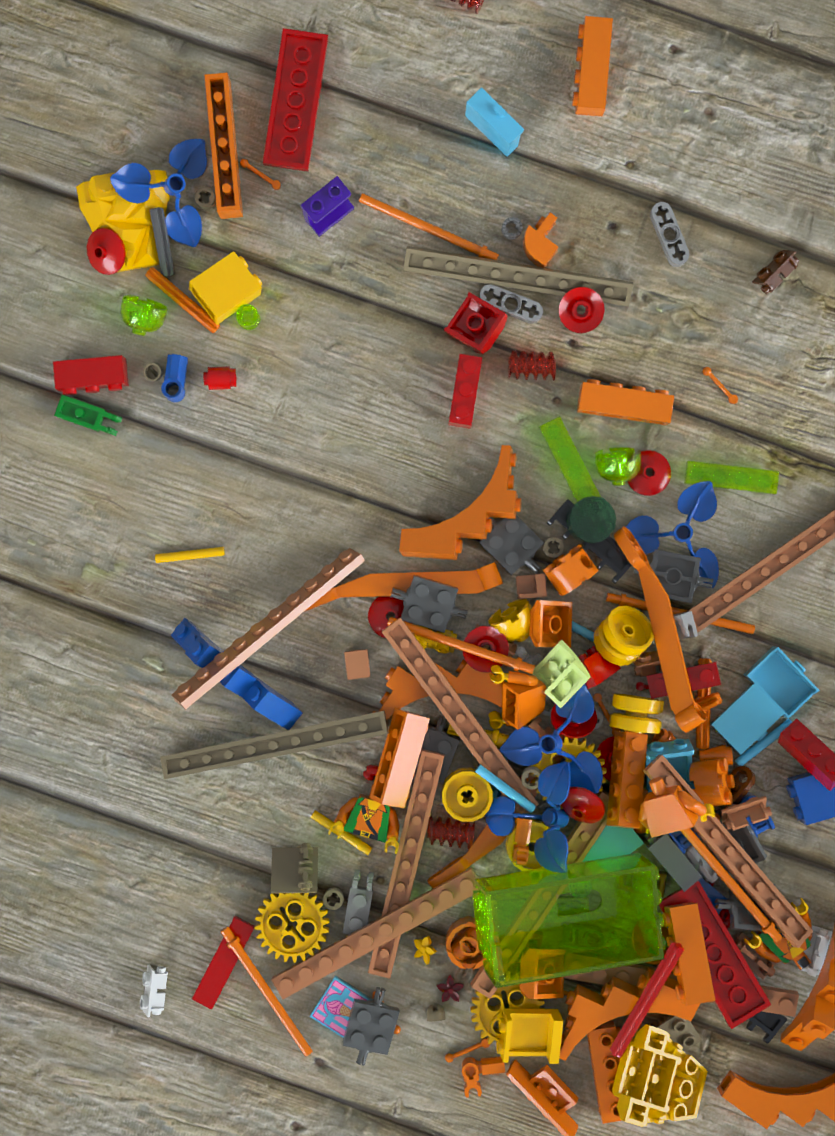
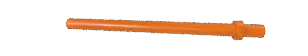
M363 193L360 196L359 202L477 254L480 258L497 260L499 254L488 250V247L485 245L481 247Z
M607 593L606 602L648 611L646 601L626 597L627 595L623 593L621 595ZM671 607L673 615L688 611ZM718 618L710 624L754 634L755 625L724 618Z
M390 617L387 625L389 626L397 619ZM404 621L414 635L512 667L516 672L521 670L533 674L535 665L523 662L522 658L518 657L515 659Z
M690 828L681 830V833L762 926L761 930L765 934L768 933L775 943L779 942L782 939V935L775 928V923L765 917Z
M228 926L222 929L220 932L227 941V947L229 949L232 948L304 1056L310 1055L313 1050L240 945L239 937H235Z

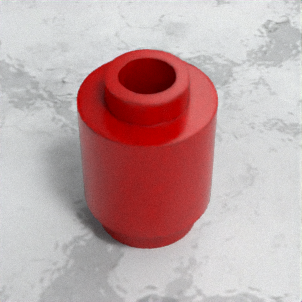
M230 366L208 367V372H203L204 386L208 385L209 390L237 387L236 368H230Z

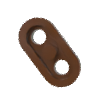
M746 766L736 767L731 772L735 781V788H731V793L733 795V804L736 805L741 802L742 798L746 796L756 781L755 774ZM747 777V780L742 783V780Z

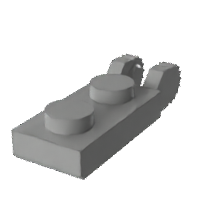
M355 869L353 884L350 886L343 934H351L368 924L373 894L374 872H369L367 875V888H360L357 886L361 873L360 870Z

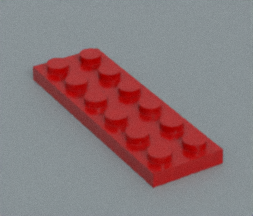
M283 28L263 157V165L309 172L329 39L327 34Z
M697 881L685 892L680 888L658 901L657 905L662 913H665L664 906L688 902L698 904L715 996L714 1002L729 1028L733 1029L771 1006V1003L700 882Z

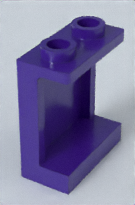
M338 176L301 204L305 221L318 237L354 210V206L348 200L351 197V192Z

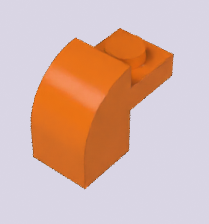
M551 212L546 218L544 216L540 218L535 226L537 230L529 225L523 240V249L527 258L536 266L543 268L548 265L559 248L546 238L557 221V217Z

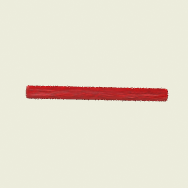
M677 942L670 944L610 1047L613 1056L619 1058L623 1056L684 952L682 944Z

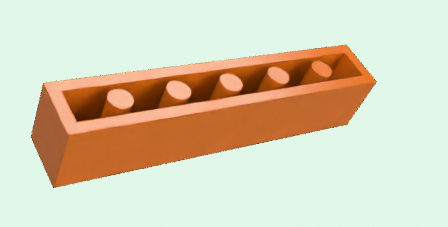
M227 72L205 74L217 213L220 219L243 217L231 81Z

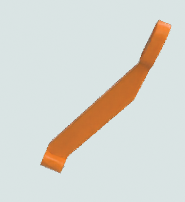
M623 526L614 533V538L630 564L639 572L670 706L675 714L678 726L687 733L705 722L707 716L702 707L693 699L669 596L650 567L647 556L631 531Z
M495 562L473 571L368 574L332 588L305 611L342 597L391 596L393 588L406 592L411 585L414 575L457 587V594H477L501 585L503 581Z
M559 733L561 739L564 740L565 736ZM558 754L553 757L558 763L564 758V756ZM529 773V776L526 779L527 781L531 780L530 782L532 783V780L537 777H533ZM529 789V791L535 798V796L538 794L536 793V789ZM486 824L466 854L453 860L427 880L428 884L433 889L464 872L473 863L502 844L507 836L495 835Z

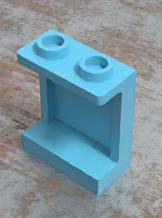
M675 739L669 742H652L647 744L645 768L658 755L663 754L692 789H695L693 781H690L689 778L692 755H694V748L689 739ZM645 774L646 790L652 792L649 785L650 779Z

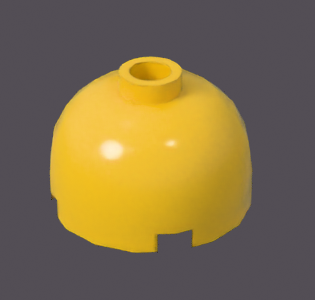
M518 599L508 603L507 605L510 608L502 613L501 609H498L488 620L490 626L504 634L507 641L517 640L522 642L529 637L530 610L532 606L527 599Z

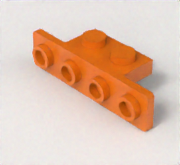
M516 1059L513 1060L506 1073L511 1082L526 1095L527 1099L542 1112L544 1117L548 1118L562 1135L575 1136L578 1124L566 1113L568 1109L578 1102L579 1098L547 1064L530 1075Z

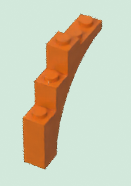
M509 445L501 446L499 461L492 479L482 494L469 507L439 524L422 528L402 529L399 548L402 556L457 560L458 553L462 552V540L459 538L487 539V533H491L492 519H489V517L516 519L517 512H521L522 500L518 498L515 490H510L514 489V475H511L512 467H516V453H513L512 447Z
M463 659L456 669L458 675L455 676L434 662L457 694H467L486 699L502 708L503 683L505 681L500 684L494 683L490 675L495 674L492 672L476 671ZM399 665L396 669L391 667L385 676V679L388 680L385 685L392 692L386 691L379 702L382 704V707L378 712L385 711L387 720L393 715L395 708L401 709L429 695L413 674Z
M835 923L829 949L817 981L800 1012L781 1033L780 1042L799 1051L806 1048L816 1038L824 1039L835 1030Z
M648 968L645 975H640L636 986L612 976L610 982L604 984L601 994L577 984L574 992H569L565 1002L568 1005L569 1015L564 1024L565 1030L561 1038L559 1058L566 1061L573 1048L589 1032L601 1024L617 1017L630 1015L655 971ZM668 977L648 1013L674 1015L692 1021L700 1004L687 1006L681 1000H678L675 989L678 981Z
M730 1070L717 1087L723 1098L765 1129H768L770 1125L777 1121L780 1111L802 1127L814 1118L816 1109L835 1122V1072L815 1083L799 1087L780 1088L755 1083Z

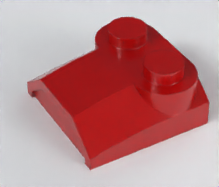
M469 292L448 326L444 328V331L471 347L474 352L484 354L490 350L504 329L508 316L502 310Z

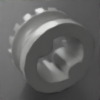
M509 217L506 219L501 229L503 236L509 240L518 238L522 232V223L518 218ZM509 223L516 224L515 228L518 232L514 234L508 233L509 229L506 228V225Z

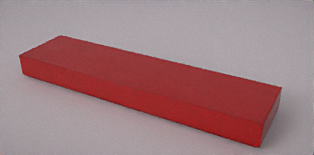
M235 915L229 928L235 937H239V943L244 949L255 925ZM224 937L192 997V1000L211 1010L238 961V957L232 948L229 949L227 947V941Z

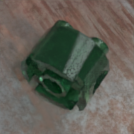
M585 497L571 507L567 516L568 530L580 542L592 544L603 541L610 536L616 527L615 510L603 497Z

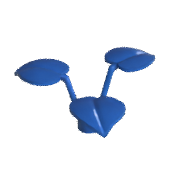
M204 139L185 140L172 148L169 154V164L178 171L176 174L166 178L164 182L149 184L151 181L150 172L145 166L138 163L127 164L111 175L110 181L115 191L123 199L131 203L138 204L147 201L150 197L149 188L163 187L167 194L175 196L176 211L170 212L165 218L168 236L178 243L190 247L197 246L202 233L201 217L193 206L186 205L180 209L179 203L181 198L180 192L186 186L183 176L188 179L199 178L206 170L207 156Z
M711 481L693 484L682 492L677 506L682 514L688 516L686 522L678 524L673 531L658 533L659 525L657 521L649 516H638L627 524L626 528L631 531L645 554L652 553L655 549L659 548L658 537L673 536L678 542H686L690 555L701 558L699 565L700 577L713 579V583H703L712 584V588L715 587L719 576L718 560L715 554L707 548H700L694 553L690 541L693 536V529L689 525L691 518L698 522H704L715 514L717 499Z
M584 684L562 708L556 704L557 714L567 718V720L557 730H554L553 734L544 735L540 738L534 729L522 727L513 731L499 750L509 760L523 766L537 764L542 759V752L546 754L557 753L558 755L565 756L572 760L569 762L571 772L570 787L585 788L596 794L599 792L603 780V772L599 760L595 755L587 751L579 753L576 758L562 751L563 741L559 736V733L571 722V719L576 723H583L593 715L594 700L586 684Z
M569 762L548 766L541 772L538 779V789L542 796L547 797L546 802L552 807L546 809L542 815L514 813L515 802L509 797L495 798L489 811L485 814L488 827L497 836H507L513 831L515 827L514 818L542 819L545 825L551 828L544 831V837L539 838L535 842V857L538 863L545 869L558 873L567 872L568 842L566 836L559 830L569 822V815L563 809H560V804L566 800L570 789L571 772Z

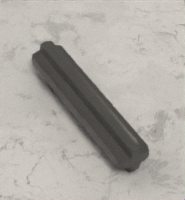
M161 207L150 209V216L161 274L164 277L175 275L164 210Z

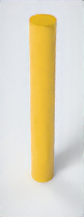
M224 547L155 554L156 563L225 556Z
M316 810L310 817L328 830L334 824L332 820ZM333 829L332 832L339 836V831ZM344 831L340 837L366 855H369L372 850L371 846L350 832Z

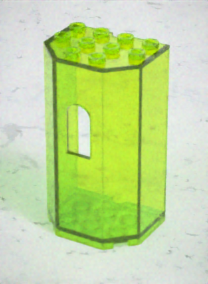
M640 853L567 864L566 873L552 872L541 868L475 879L474 885L478 890L473 891L472 897L477 943L483 958L487 959L483 960L485 973L495 988L664 959L663 950H666V942L661 931V927L664 926V920L661 912H657V906L662 901L661 893L657 889V880H659L657 866ZM585 890H596L599 892L601 901L595 910L558 916L556 895Z

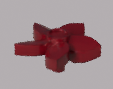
M451 975L448 976L446 984L439 983L436 985L443 992L442 1002L448 1001L450 996L454 1001L459 1002L457 991H460L464 984H454Z

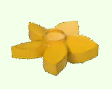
M430 936L425 937L423 940L414 939L415 947L418 949L414 957L419 958L423 956L426 965L430 962V955L437 952L431 946Z

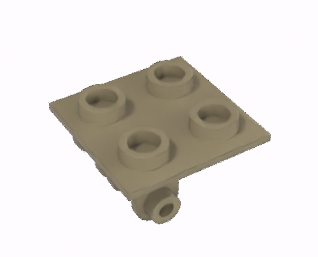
M302 843V847L272 848L271 893H317L318 847H311L310 843Z
M664 1014L665 1021L661 1023L658 1018L659 1025L656 1022L650 1024V1026L669 1033V1038L679 1043L683 1047V1051L702 1041L691 1021L674 1015H668L669 1018L667 1019Z

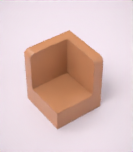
M545 573L517 576V599L547 597Z
M368 649L345 651L347 679L370 677Z

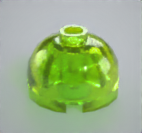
M123 296L120 314L123 322L132 328V333L145 336L146 332H155L161 328L168 311L166 305L148 298L147 301L139 300L140 296Z
M613 447L609 448V453L603 454V449L595 452V465L599 476L606 481L612 482L614 486L625 485L626 481L632 480L640 470V450L635 453V448Z

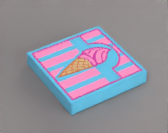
M334 976L311 1012L310 1017L344 1038L354 998L365 1001L373 999L337 976Z

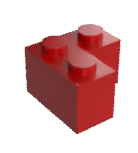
M596 646L587 649L586 653L577 656L591 676L585 683L587 689L597 686L621 669L619 665L612 664L604 659L597 651Z

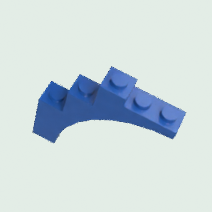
M186 618L182 620L171 634L172 638L186 651L185 654L194 664L201 668H204L213 661L216 655L224 652ZM239 665L220 681L225 688L242 697L255 711L286 730H290L303 714L292 701L265 684L242 665Z

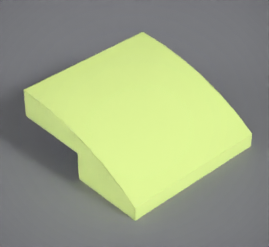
M563 640L558 642L533 671V675L545 683L547 689L544 693L560 708L591 678L583 663Z

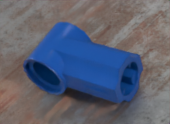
M177 354L168 355L165 378L161 386L163 395L174 403L182 401L185 397L184 387L188 357ZM171 386H179V390L175 395L168 394Z

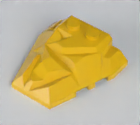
M149 170L151 175L149 184L164 182L168 178L167 172L164 170ZM114 173L93 176L90 181L82 182L76 186L80 210L85 216L92 232L100 228L111 229L120 236L124 243L126 252L125 262L118 272L160 265L150 209L163 208L166 218L170 195L165 192L163 187L149 188V199L137 204L126 201L115 191L110 181V177Z
M645 1024L636 1032L635 1038L631 1040L623 1056L620 1058L612 1093L619 1098L617 1110L620 1120L643 1127L647 1126V1123L652 1122L662 1124L664 1120L680 1121L696 1118L708 1071L692 1055L686 1054L679 1043L672 1041L669 1038V1033Z

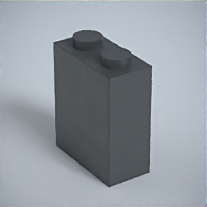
M646 832L643 834V843L684 892L702 878L701 874L667 834L653 838Z

